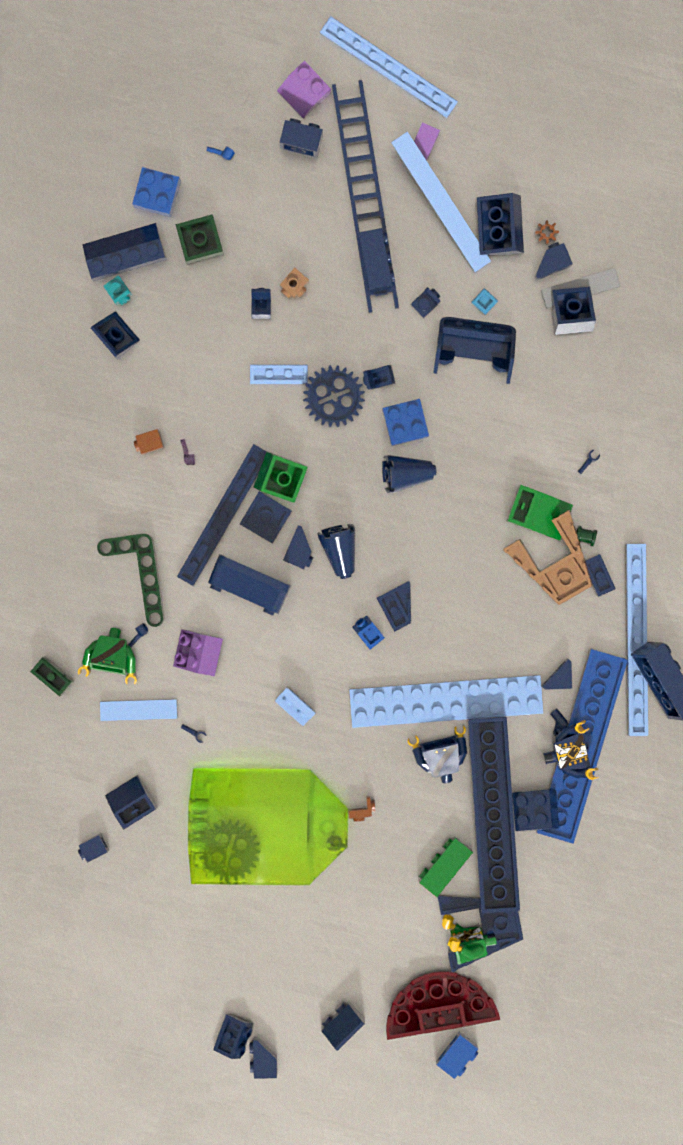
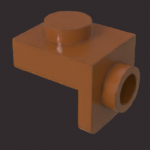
M366 796L367 808L348 809L349 819L357 822L364 821L365 817H372V812H376L375 801L371 800L370 796Z

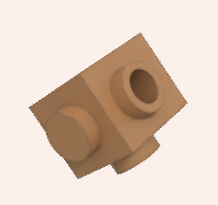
M294 267L281 282L280 287L282 290L280 292L288 299L290 297L295 299L297 296L300 298L307 290L305 287L309 283V279Z

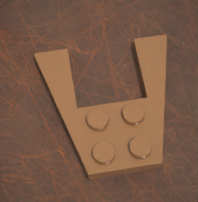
M570 510L554 518L552 522L571 553L541 571L538 569L521 539L503 549L558 605L593 585Z

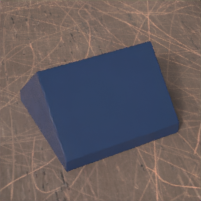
M116 311L91 326V330L116 359H119L140 341Z

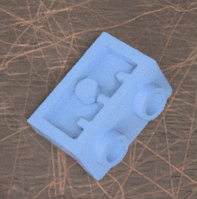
M288 687L275 700L278 705L302 726L316 713Z

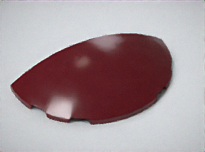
M433 972L414 979L396 996L387 1017L386 1036L387 1040L435 1033L498 1021L500 1016L493 999L474 980L453 972Z

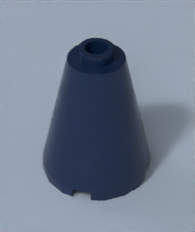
M392 455L383 457L386 461H382L383 482H387L388 487L385 488L387 493H395L431 481L437 473L436 466L431 461Z
M347 524L348 528H343L342 525L332 526L323 529L322 534L320 532L317 533L336 576H340V579L352 577L351 574L355 572V526L353 524Z

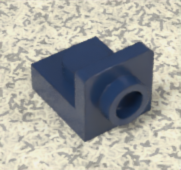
M427 287L410 305L424 319L441 302L439 300L441 296L435 289L432 288L430 290Z

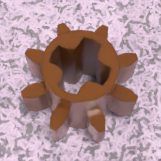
M546 220L545 225L542 226L540 223L537 225L540 228V231L535 232V235L540 237L538 242L543 240L548 245L549 240L556 241L554 234L559 233L558 230L554 229L556 223L550 225L548 220ZM545 228H548V231L552 232L548 237H546V234L542 233L544 232Z

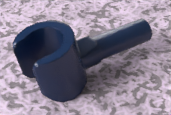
M591 450L587 454V460L578 472L582 474L592 462H596L600 458V454L596 459H593L591 453L594 450Z
M144 623L135 628L138 634L128 644L131 648L141 637L148 633V628Z
M184 724L181 726V729L195 736L199 743H203L202 740L197 738L199 734L202 733L207 736L203 730L196 731Z

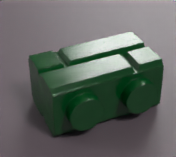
M45 656L30 671L59 697L74 682L73 679L55 664H52Z

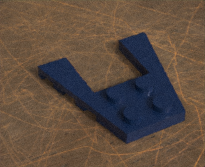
M438 896L441 915L479 908L483 935L494 933L496 937V945L486 946L487 956L523 940L518 911L481 913L480 898ZM448 952L451 972L479 960L476 959L458 964L455 952Z

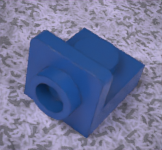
M368 616L357 620L352 627L370 650L385 638Z

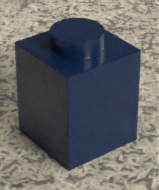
M101 833L80 843V849H78L81 859H85L87 863L109 851Z

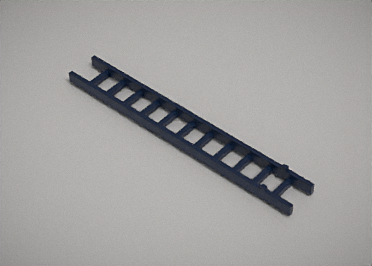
M358 80L361 97L338 101L336 84H332L368 312L372 313L371 295L376 297L388 295V293L392 292L395 309H399L395 282H392L391 288L369 291L359 237L358 220L380 216L383 233H387L363 82ZM362 102L364 116L341 120L339 106ZM365 121L367 135L344 139L342 125ZM368 140L370 154L347 157L345 144ZM371 159L373 174L350 176L348 163ZM374 179L376 192L354 196L352 182ZM377 197L379 211L357 215L355 201ZM389 242L385 244L386 252L390 251ZM388 263L389 270L392 271V263Z

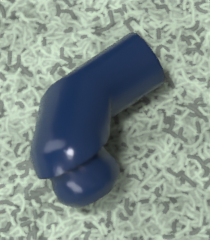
M557 708L550 713L556 721L553 731L555 737L568 725V721Z

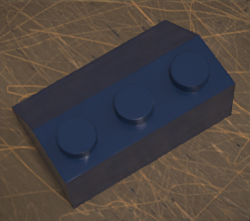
M507 193L477 197L480 255L524 253L521 195Z

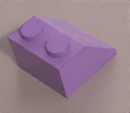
M304 60L286 78L277 92L304 119L331 94V88Z

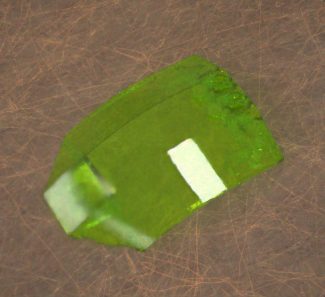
M193 768L188 804V855L191 884L310 885L348 848V808L311 770Z

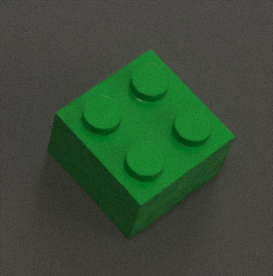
M267 451L254 488L295 503L308 467Z

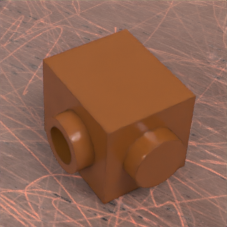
M158 429L136 435V441H133L136 451H140L142 455L164 448Z

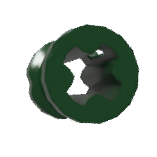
M578 526L576 532L579 541L594 546L597 530L591 531Z

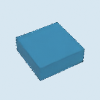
M484 288L471 303L486 315L498 300Z

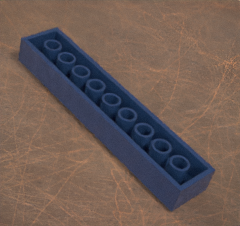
M507 717L468 719L481 913L520 911Z

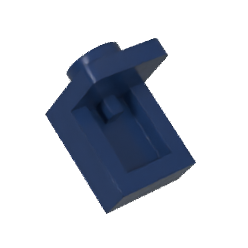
M265 288L251 289L252 319H271V290Z
M391 365L363 371V382L368 390L395 384Z

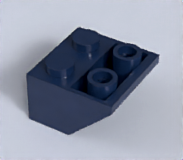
M138 775L105 795L114 816L123 830L158 808Z

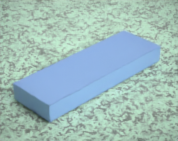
M250 365V384H308V365Z

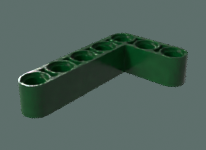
M136 534L101 540L97 545V550L102 556L137 553L146 621L152 627L163 624L165 616L153 538L148 534ZM142 537H147L150 541L146 548L140 546L139 541ZM125 539L130 542V548L126 551L121 548V542ZM105 542L111 544V551L109 553L102 551V545ZM145 556L152 558V564L149 567L144 566L142 563V559ZM147 575H152L155 578V583L151 586L145 583ZM150 594H155L158 598L157 603L154 605L148 602ZM153 613H158L161 617L160 622L157 624L152 623L150 619Z

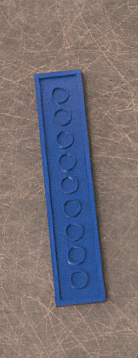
M590 649L568 726L586 720L582 727L584 729L589 728L588 731L583 733L591 768L597 767L628 662L627 659ZM556 764L549 789L556 790L559 829L538 830L536 833L574 844L592 780L566 775L562 770L558 769Z

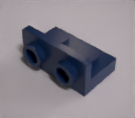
M226 1014L213 1050L230 1059H240L246 1051L245 1045L252 1034L253 1023L250 1021L245 1022L231 1014Z

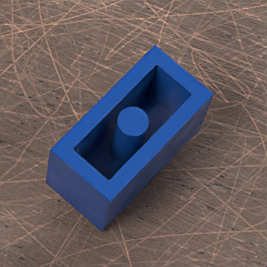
M459 1031L436 1060V1065L452 1078L460 1077L467 1068L465 1065L469 1060L472 1062L477 1057L478 1046Z

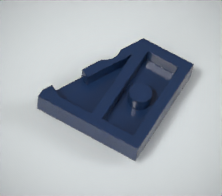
M409 581L377 597L394 632L411 623V586Z

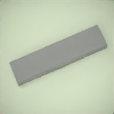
M615 268L542 289L541 293L546 309L552 307V290L590 287L591 295L620 287Z

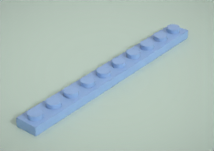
M626 544L628 736H648V683L631 656V653L647 643L646 544Z

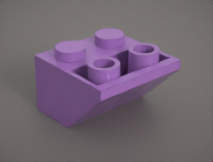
M181 629L173 667L198 674L215 676L223 639Z

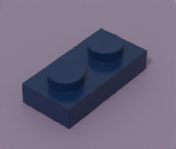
M600 554L585 560L598 597L616 589Z

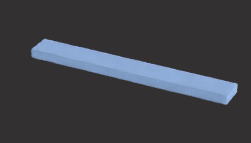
M330 16L321 29L320 34L445 118H448L458 103L457 100L332 16Z
M405 132L392 141L391 144L473 271L476 272L491 262L487 255H480L477 238L409 133Z

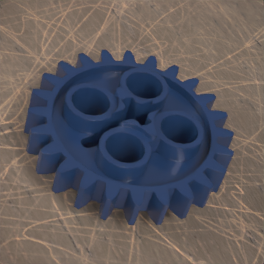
M329 365L328 371L322 367L321 374L315 371L316 378L309 377L308 379L312 383L305 384L309 389L308 391H303V394L308 395V398L303 399V402L309 403L305 409L311 408L312 411L309 413V416L315 414L314 421L316 422L321 419L322 426L325 422H328L329 427L334 422L336 427H339L340 422L347 425L346 419H349L351 422L354 421L352 415L359 416L356 409H363L359 405V402L365 401V399L360 398V395L364 394L365 391H359L363 384H357L356 382L359 377L353 379V371L347 374L346 367L342 371H340L339 365L336 366L335 370ZM335 379L343 380L344 387L342 389L335 388ZM318 386L325 387V396L317 395L316 389ZM346 389L350 390L348 393L338 396L336 402L331 399L318 404L319 400L329 397L331 391L336 394ZM344 396L351 399L349 407H344L341 403V399ZM325 404L333 406L334 411L332 414L324 412Z

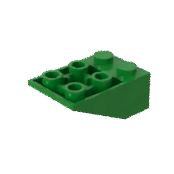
M519 485L506 522L560 541L562 536L552 520L568 510L571 512L573 505L540 491Z

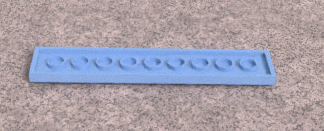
M541 675L349 689L352 728L543 714Z

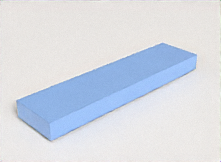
M177 699L100 701V721L177 719Z

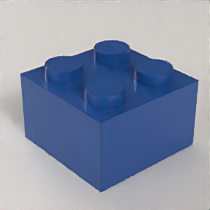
M142 167L132 205L134 208L171 217L181 182L180 177Z
M420 399L382 408L391 446L429 437Z

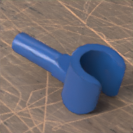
M227 146L223 151L207 147V151L221 155L226 160H230L235 154Z

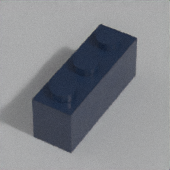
M382 228L359 232L369 291L391 288L392 282H395L393 270L390 271L388 263H392L390 251L386 252L385 244H388L387 233H383Z

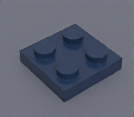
M259 491L240 525L273 544L292 510Z

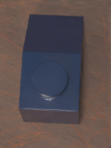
M559 242L548 246L549 249L545 251L534 277L536 281L573 265L564 243L559 245Z
M298 525L283 561L305 569V567H310L314 557L310 556L312 553L303 528Z

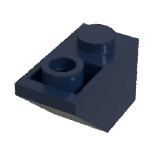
M254 1037L253 1042L249 1044L250 1054H253V1061H250V1073H254V1079L277 1078V1055L261 1039Z

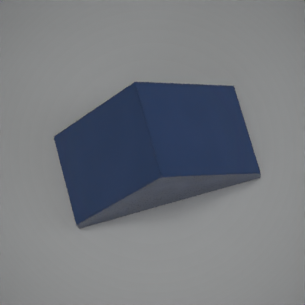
M567 658L541 687L545 690L572 689L571 661Z

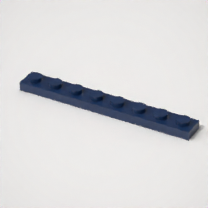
M253 444L178 573V578L192 586L195 585L257 478L267 451Z

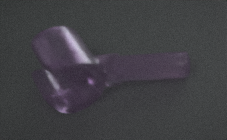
M181 439L185 464L195 465V454H188L185 439Z

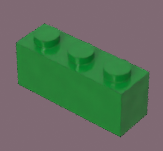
M455 836L452 839L448 838L442 846L444 850L440 854L436 853L430 861L432 865L428 869L424 868L418 876L420 877L419 883L436 897L439 896L473 854V851Z

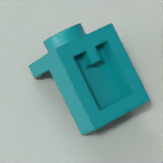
M119 275L103 286L116 305L121 304L122 306L131 299L132 293Z

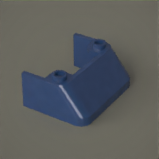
M443 317L439 325L433 373L437 374L439 363L443 365L452 363L454 356L492 361V367L497 372H507L506 384H510L515 358L516 329L505 324Z
M219 554L208 581L211 584V589L221 592L223 589L263 607V612L274 616V613H280L292 586L229 559L222 554Z

